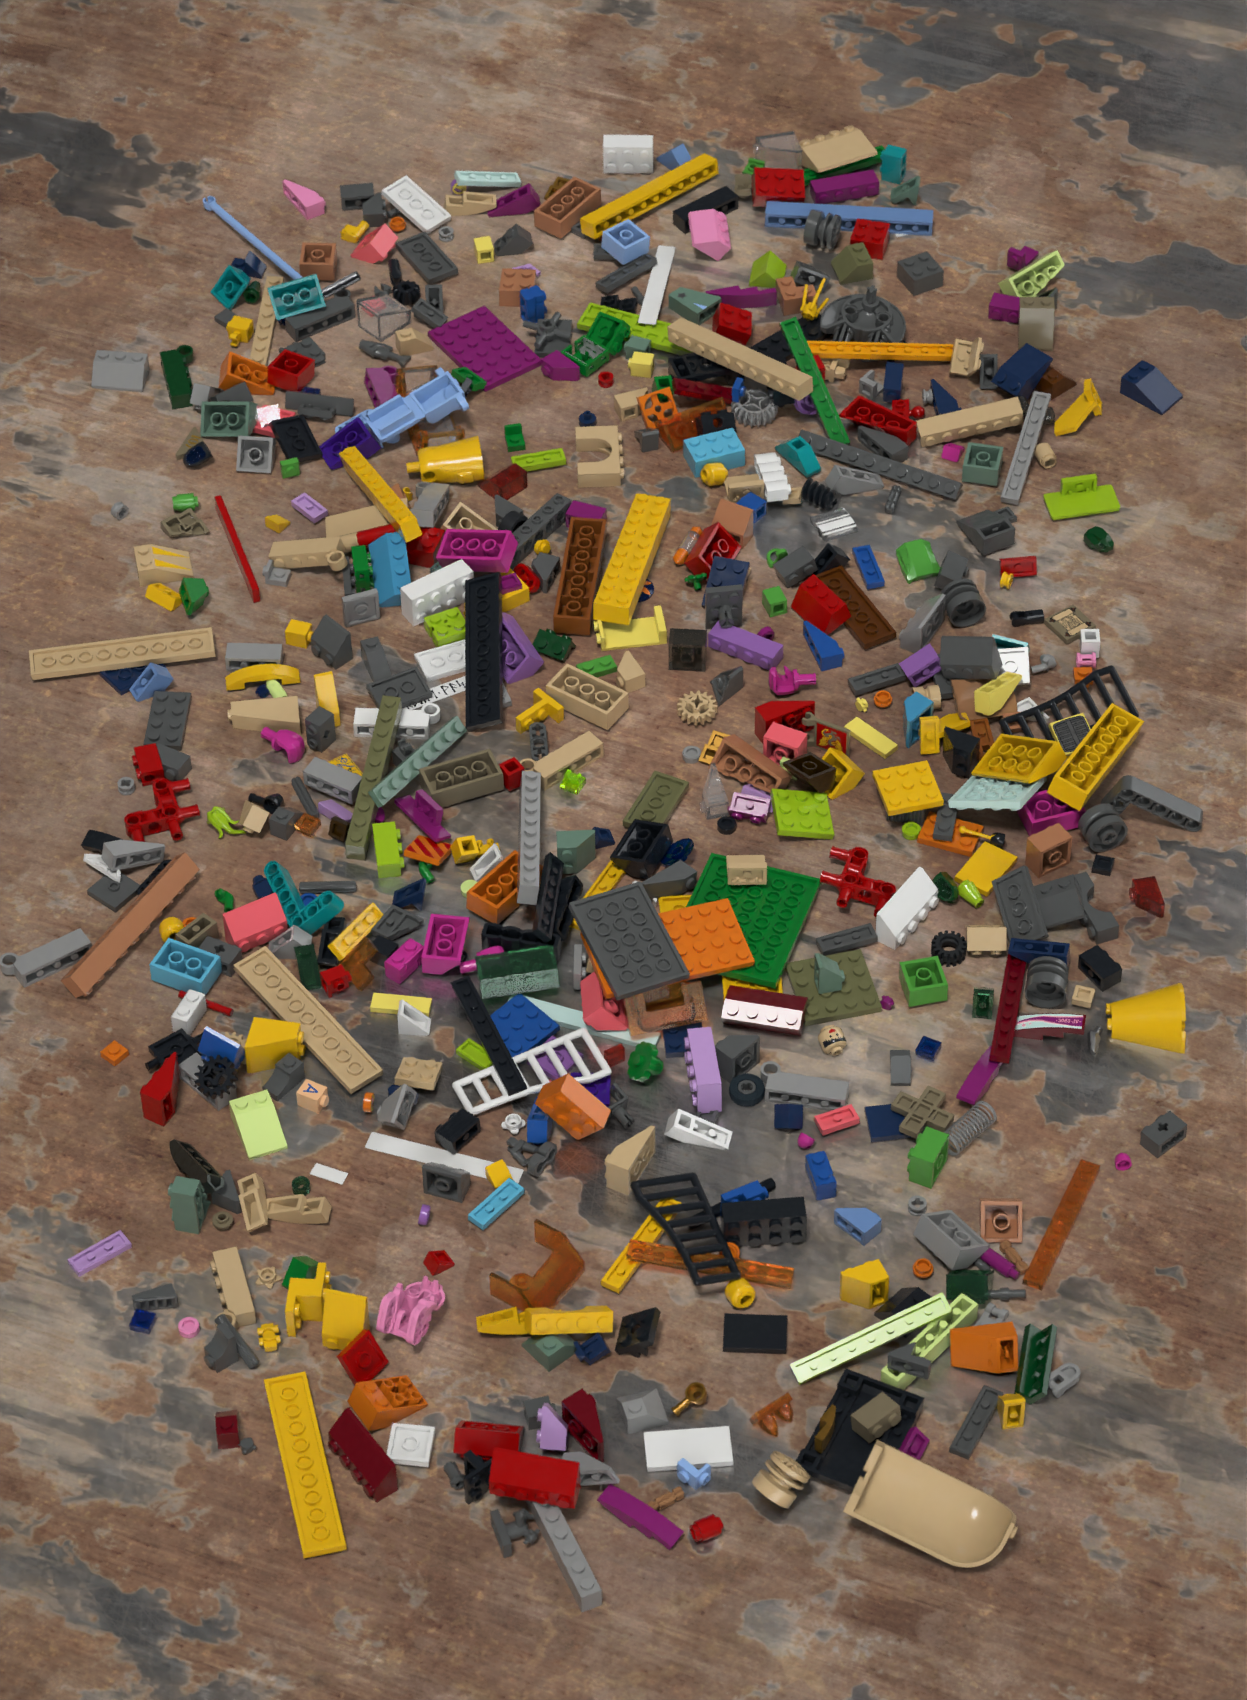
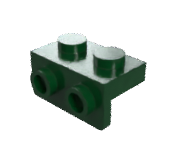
M539 629L532 644L538 653L564 663L571 648L575 649L576 647L572 642V638L566 635L560 637L550 629H546V631Z

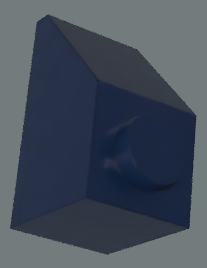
M886 363L883 402L892 403V400L901 399L903 391V363Z

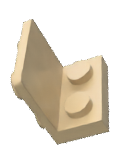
M758 474L726 477L724 486L728 501L737 503L741 497L749 492L764 499V480H759Z
M764 855L726 856L728 885H766L767 862H765Z

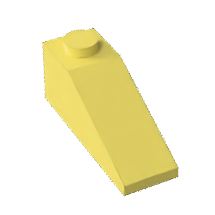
M1006 671L998 676L996 680L993 679L974 691L975 712L990 716L1000 710L1021 681L1022 675Z

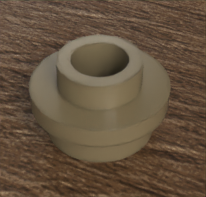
M225 1211L216 1213L212 1218L213 1226L219 1231L228 1230L233 1223L232 1215Z

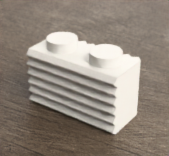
M191 989L187 991L170 1017L173 1032L182 1028L188 1035L192 1034L194 1028L202 1020L201 1017L207 1011L205 994Z

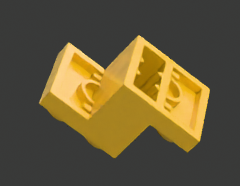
M318 1262L315 1279L290 1278L285 1307L288 1337H296L297 1329H301L302 1320L323 1322L325 1291L327 1288L332 1289V1284H330L331 1272L327 1271L326 1263Z

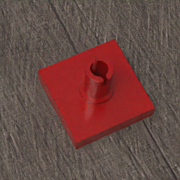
M363 1329L336 1356L354 1386L358 1382L371 1381L389 1363L368 1329Z

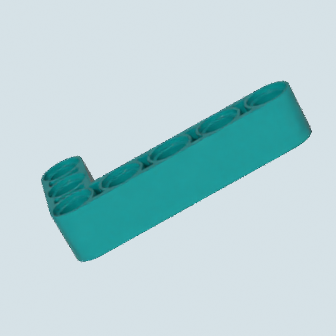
M270 861L266 864L264 874L273 893H276L289 927L296 925L311 935L342 911L344 901L329 890L323 892L305 906L289 871L276 861Z

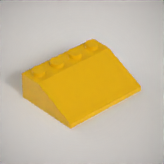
M1000 734L971 774L973 776L1030 784L1058 771L1067 759V756L1059 741Z

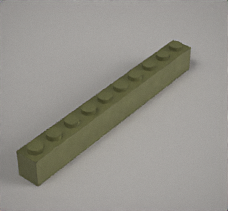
M382 696L345 843L346 858L366 860L373 832L372 824L375 823L378 811L377 805L368 792L387 775L402 715L401 697Z

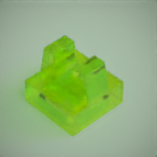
M568 769L564 774L560 787L565 791L578 795L586 784V778L582 774L572 773V770Z

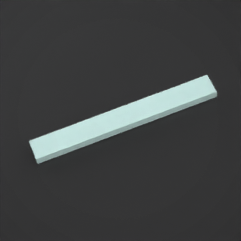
M512 992V994H511L509 1000L512 999V998H513L514 996H516L517 994ZM525 996L561 1027L572 1030L584 1027L591 1035L634 1047L642 1041L657 1046L661 1038V1033L630 1024H628V1029L596 1030L584 1022L582 1011Z

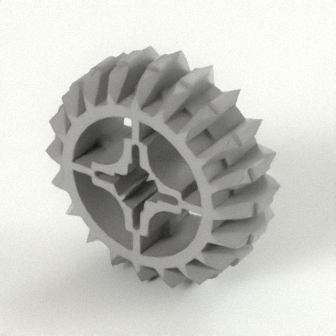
M750 388V390H746L744 397L741 396L739 403H731V412H734V419L738 420L739 424L743 423L744 426L750 425L751 428L753 426L759 428V425L765 426L766 423H771L772 420H775L778 406H774L772 399L769 400L768 392H765V389Z

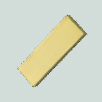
M858 717L844 726V728L850 730L852 737L884 759L898 750V744Z
M374 992L370 1012L398 1014L399 1002L403 999L429 1017L432 998Z

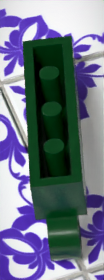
M182 345L175 350L160 352L161 366L172 410L192 407L193 404H190L193 390L190 389L192 388L191 377H189L188 366L185 365L194 360L193 348L189 345Z

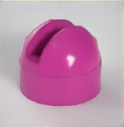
M801 1132L797 1143L802 1149H809L815 1139Z
M1119 1153L1116 1155L1114 1161L1116 1169L1124 1171L1131 1167L1132 1163L1128 1154Z

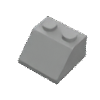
M238 436L236 471L272 473L276 453V439Z

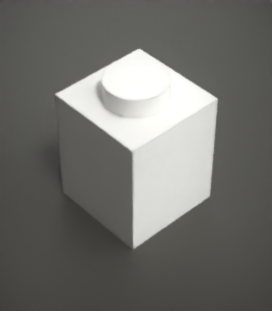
M1081 629L1080 654H1092V652H1095L1096 658H1099V629Z

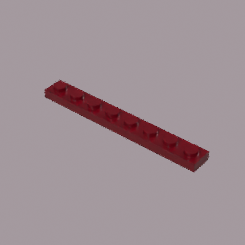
M1010 954L1007 955L989 1058L990 1061L1009 1064L1026 967L1025 961Z

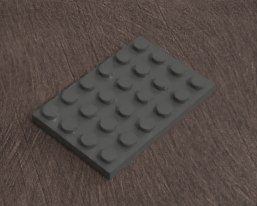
M641 881L569 903V909L617 1001L689 978L690 973Z

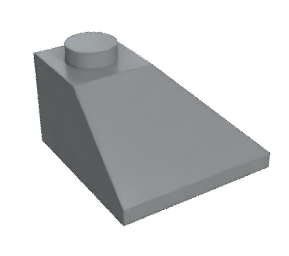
M406 1084L400 1086L383 1101L382 1106H379L377 1121L405 1130L417 1092Z
M657 1388L616 1398L627 1434L669 1425Z

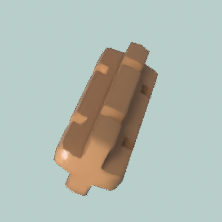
M1008 1240L999 1244L1001 1252L1006 1254L1005 1257L1008 1261L1016 1266L1015 1270L1020 1275L1029 1271V1266L1025 1261H1022L1023 1258Z
M680 1486L672 1489V1492L668 1491L655 1498L654 1502L651 1500L645 1504L656 1511L657 1509L662 1510L675 1503L674 1500L679 1501L684 1498V1491Z

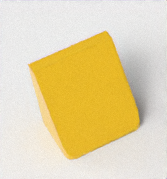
M279 515L265 517L266 527L277 533H281L291 524L290 521Z
M503 1159L485 1167V1175L495 1190L508 1178L513 1180Z

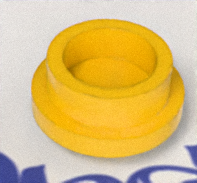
M545 539L538 540L534 545V552L537 555L540 552L548 554L550 552L549 541Z

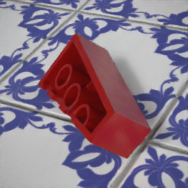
M860 395L839 414V417L860 426L896 436L905 442L907 446L917 437L916 421Z

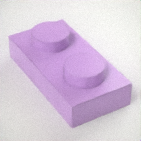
M305 492L291 500V506L314 524L328 515V510Z

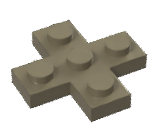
M927 1086L918 1099L900 1091L891 1104V1110L906 1116L899 1126V1132L917 1139L919 1133H922L926 1126L945 1132L954 1121V1114L939 1108L946 1098V1093Z

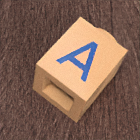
M308 1079L303 1082L296 1092L297 1105L318 1114L329 1102L327 1087Z

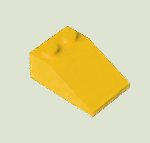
M327 1288L325 1291L322 1324L323 1346L330 1349L343 1350L363 1329L370 1330L368 1300L366 1296Z

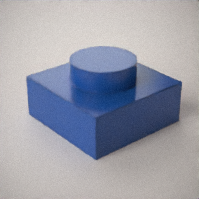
M737 377L732 387V402L739 403L741 396L744 397L746 386H744V379Z

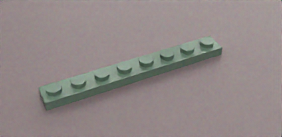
M458 716L452 717L368 792L378 808L385 805L419 774V769L431 764L467 731Z

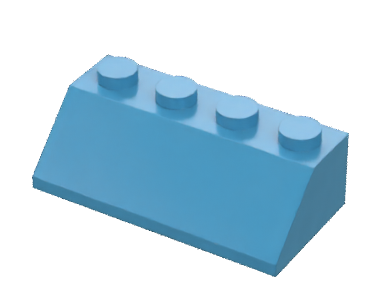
M398 532L386 533L369 544L374 589L377 588L379 608L401 606L400 588L411 583L406 542Z

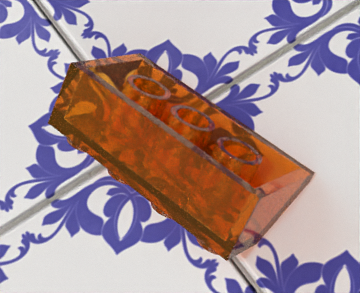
M723 397L654 421L656 429L659 430L660 439L672 453L683 449L684 439L698 436L695 418L701 416L700 413L711 412L712 415L717 414L718 410L727 408ZM714 419L713 425L717 428L718 422Z

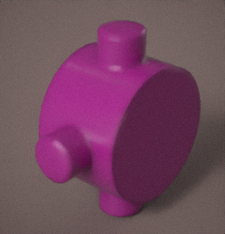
M882 996L880 1001L882 1008L892 1010L891 1007L894 1005L893 999L889 996Z

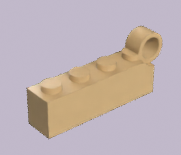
M340 536L273 542L268 556L270 560H273L274 567L283 569L329 565L331 570L340 571L348 564L344 555L346 549Z
M588 731L538 761L526 758L522 759L520 764L525 769L530 768V770L525 771L541 773V788L545 791L603 757V742Z
M237 1247L212 1252L211 1270L212 1273L217 1274L214 1280L216 1288L221 1289L222 1292L219 1293L221 1306L225 1305L226 1307L216 1318L221 1314H225L235 1329L256 1324L255 1310Z

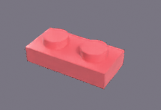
M852 1104L814 1116V1122L822 1136L859 1124L860 1118Z

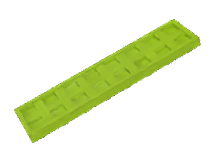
M589 303L577 322V329L589 331L600 311L624 320L631 326L630 335L624 341H629L631 335L650 339L651 348L677 355L694 353L668 341V326L672 323L657 320L655 325L638 323L640 315L594 303Z

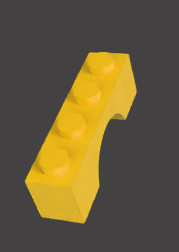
M606 1305L586 1306L584 1309L575 1311H560L546 1307L525 1308L524 1329L531 1335L613 1332V1311Z

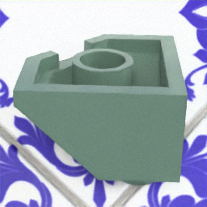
M568 1334L533 1335L522 1343V1347L548 1372L574 1355V1351L577 1350L574 1345L575 1341Z

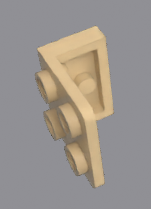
M978 337L973 342L960 339L954 340L949 374L970 377L980 369L981 360L979 355L984 347L981 337Z

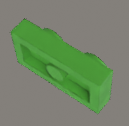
M611 655L576 664V668L597 678L617 672V665Z

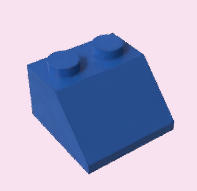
M208 1026L205 1027L198 1047V1052L202 1055L201 1059L208 1062L211 1055L215 1059L217 1055L223 1058L227 1057L236 1065L234 1068L237 1070L245 1058L244 1048Z

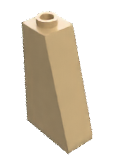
M297 696L231 702V709L227 710L228 721L232 720L233 728L262 731L264 727H269L275 732L287 729L301 735Z

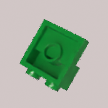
M599 311L586 336L609 349V354L615 356L616 353L622 350V342L630 335L631 326L624 320Z

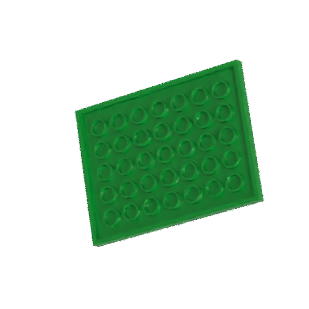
M711 853L686 907L728 898L755 960L754 966L723 972L718 975L776 989L821 887L820 879L767 866L766 885H728L726 856Z

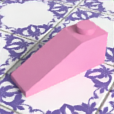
M286 179L282 180L283 194L306 220L325 214V201L323 197H320L313 190Z

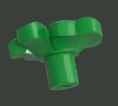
M707 573L695 576L689 575L684 580L685 582L693 583L694 589L699 590L702 589V580L707 579Z

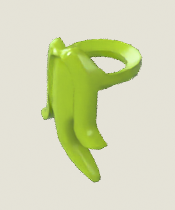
M214 806L212 811L207 812L206 823L212 824L219 832L218 839L223 836L222 829L229 834L246 833L243 830L232 829L229 823L237 824L239 820H232L225 812L226 809L224 807Z

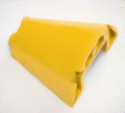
M1181 983L1112 1003H1106V1015L1110 1017L1107 1018V1030H1111V1038L1176 1053H1185L1186 1007L1184 988Z

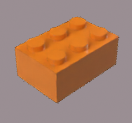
M568 1073L543 1085L535 1101V1104L577 1140L603 1129L611 1112L606 1105Z

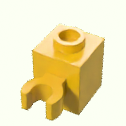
M234 315L231 321L227 323L226 331H228L229 339L232 340L230 346L237 347L239 342H249L254 334L253 319Z

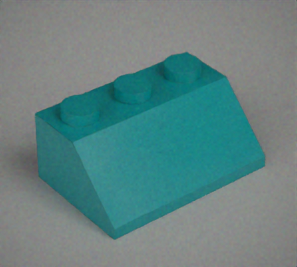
M317 274L267 288L276 320L326 306Z

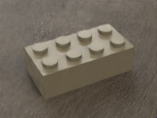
M490 748L419 769L421 788L441 807L504 789L503 773Z

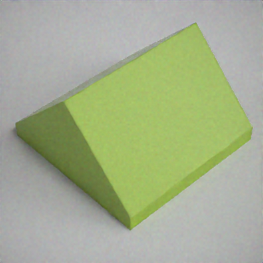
M768 251L753 262L749 286L776 288V279L785 277L787 265L772 251Z

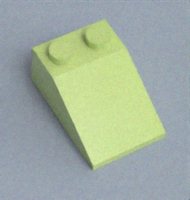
M268 1090L229 1101L232 1121L249 1160L288 1149Z

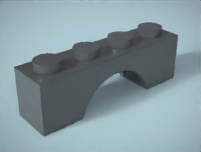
M1083 872L1074 875L1081 887L1085 917L1081 918L1080 922L1086 926L1089 937L1093 938L1096 945L1117 939L1119 924L1111 912L1099 911L1088 903L1094 894V883L1088 873Z

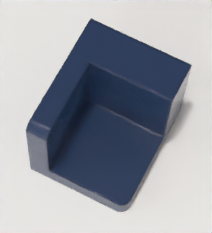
M775 1104L774 1128L802 1129L803 1105Z

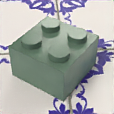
M968 442L963 462L962 481L997 486L1003 462V447Z

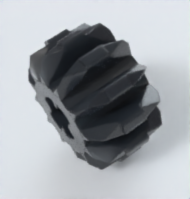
M402 280L401 283L396 282L392 289L393 299L397 302V305H403L404 307L409 305L411 307L421 297L420 287L415 281Z

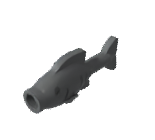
M362 339L359 344V349L373 358L378 357L384 360L390 358L398 361L402 367L411 360L409 355L401 356L391 352L393 347L383 343Z

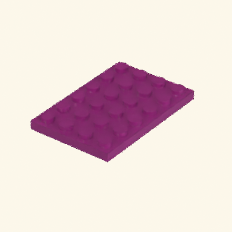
M485 306L449 321L441 327L428 331V337L460 368L467 367L487 382L484 389H482L484 392L541 366V359Z

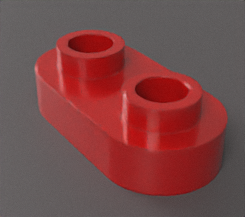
M522 563L517 564L513 571L529 587V593H535L540 587L539 577L529 566Z

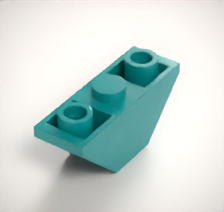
M801 436L789 439L775 446V450L807 478L821 471V466L811 445Z

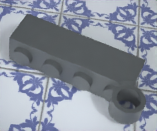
M343 289L335 293L334 298L325 301V307L285 318L286 332L295 342H298L307 336H313L354 319L355 306L351 302V292L348 289Z

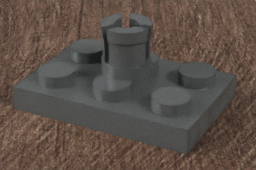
M742 584L705 588V628L712 629L718 620L722 628H730L732 625L742 626Z

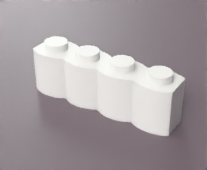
M775 452L754 455L756 474H758L759 480H764L766 501L788 500V495L791 494V486L788 484L787 475H784L783 465L781 466L780 456L777 457Z

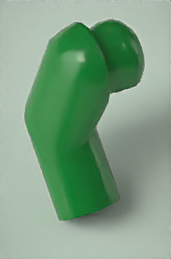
M221 888L217 889L214 895L219 902L224 904V912L233 910V895Z

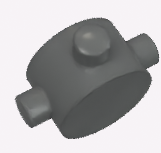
M251 1437L244 1438L241 1442L239 1441L240 1444L238 1445L241 1446L243 1454L251 1453L257 1447L253 1444Z

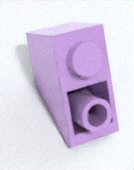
M544 1403L542 1409H538V1421L541 1422V1430H537L536 1443H540V1449L566 1451L568 1425L549 1403Z

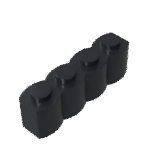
M576 875L561 879L552 932L559 935L561 941L568 937L569 926L574 918L569 909V903L579 900L578 898L583 892V883Z
M485 923L481 933L482 950L492 946H501L508 956H521L528 960L539 959L546 963H557L561 954V937L552 933V938L547 943L537 938L532 933V929L522 930L514 926L503 927L497 923Z

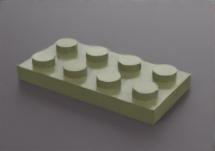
M654 771L623 819V826L629 828L634 819L666 824L688 790L689 782Z

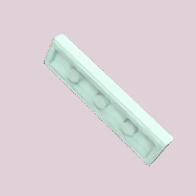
M455 171L454 173L458 186H521V180L517 172Z

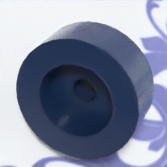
M588 410L579 416L580 427L596 426L595 414Z

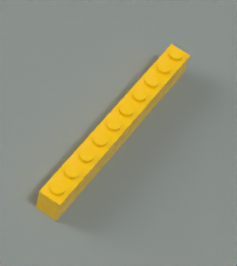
M703 153L581 217V232L596 239L602 236L603 231L627 219L632 220L719 174L717 159Z
M352 446L340 452L339 455L345 471L407 543L421 536L422 532L414 514L359 450Z

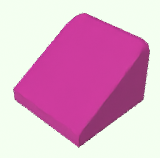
M948 443L943 447L941 458L958 462L965 448Z

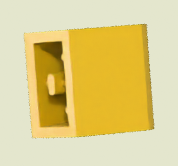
M879 1259L867 1261L862 1265L847 1268L840 1272L839 1298L841 1301L867 1309L883 1305L888 1301L889 1276Z

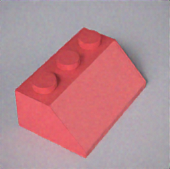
M276 893L223 914L225 939L228 944L241 948L242 952L263 945L288 930L287 919Z
M595 971L580 981L584 1022L596 1030L628 1029L625 998L618 1001L615 997L606 999Z

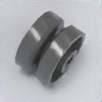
M1102 803L1088 809L1081 816L1078 823L1080 832L1086 838L1091 849L1096 852H1106L1117 847L1125 839L1128 832L1125 822L1115 807L1109 803Z

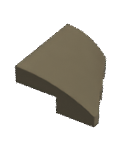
M191 508L178 515L176 513L161 521L160 528L169 537L205 535L210 532L204 522L198 519Z

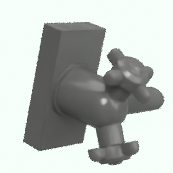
M525 1508L513 1512L515 1521L509 1523L503 1522L499 1509L490 1511L491 1526L504 1558L512 1556V1543L510 1540L524 1536L526 1538L523 1542L524 1544H533L540 1533L538 1528L535 1531L528 1529L526 1521L534 1519V1515L530 1514Z

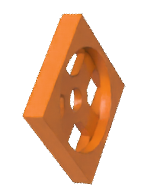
M670 387L637 397L646 428L651 427L655 429L680 420ZM657 394L665 395L668 402L663 404L659 402ZM650 397L652 402L651 408L645 409L646 401ZM657 405L661 407L660 412L655 411ZM671 408L672 415L666 421L663 413ZM655 415L658 424L652 422L647 416Z

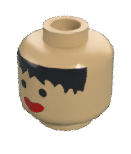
M828 1025L820 1030L818 1041L822 1051L826 1054H832V1056L841 1054L847 1044L842 1029L835 1027V1025Z

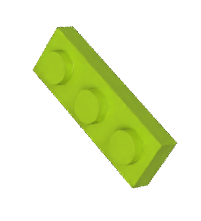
M558 448L512 456L511 464L514 473H521L566 465V457L563 449Z

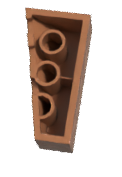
M735 734L723 738L708 767L712 771H719L725 776L734 777L740 782L752 784L753 787L769 793L772 788L786 790L793 776Z

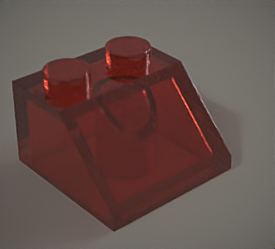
M514 463L478 483V487L494 499L495 495H499L508 500L528 487L527 471Z

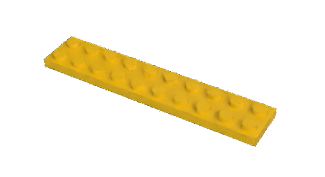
M306 1372L264 1379L303 1558L347 1550Z

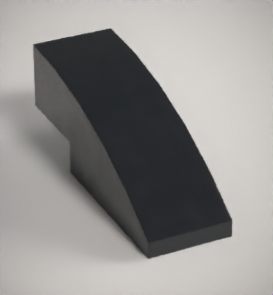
M333 917L324 925L317 965L337 966L339 960L328 948V945L346 928L344 917Z

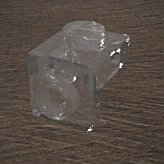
M278 405L264 408L256 406L257 412H254L256 423L260 422L261 427L270 426L271 420L281 419Z

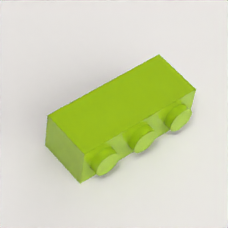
M395 821L372 824L378 879L401 876V868H404V858L399 855L403 854L402 843H398V840H401L400 829H396Z

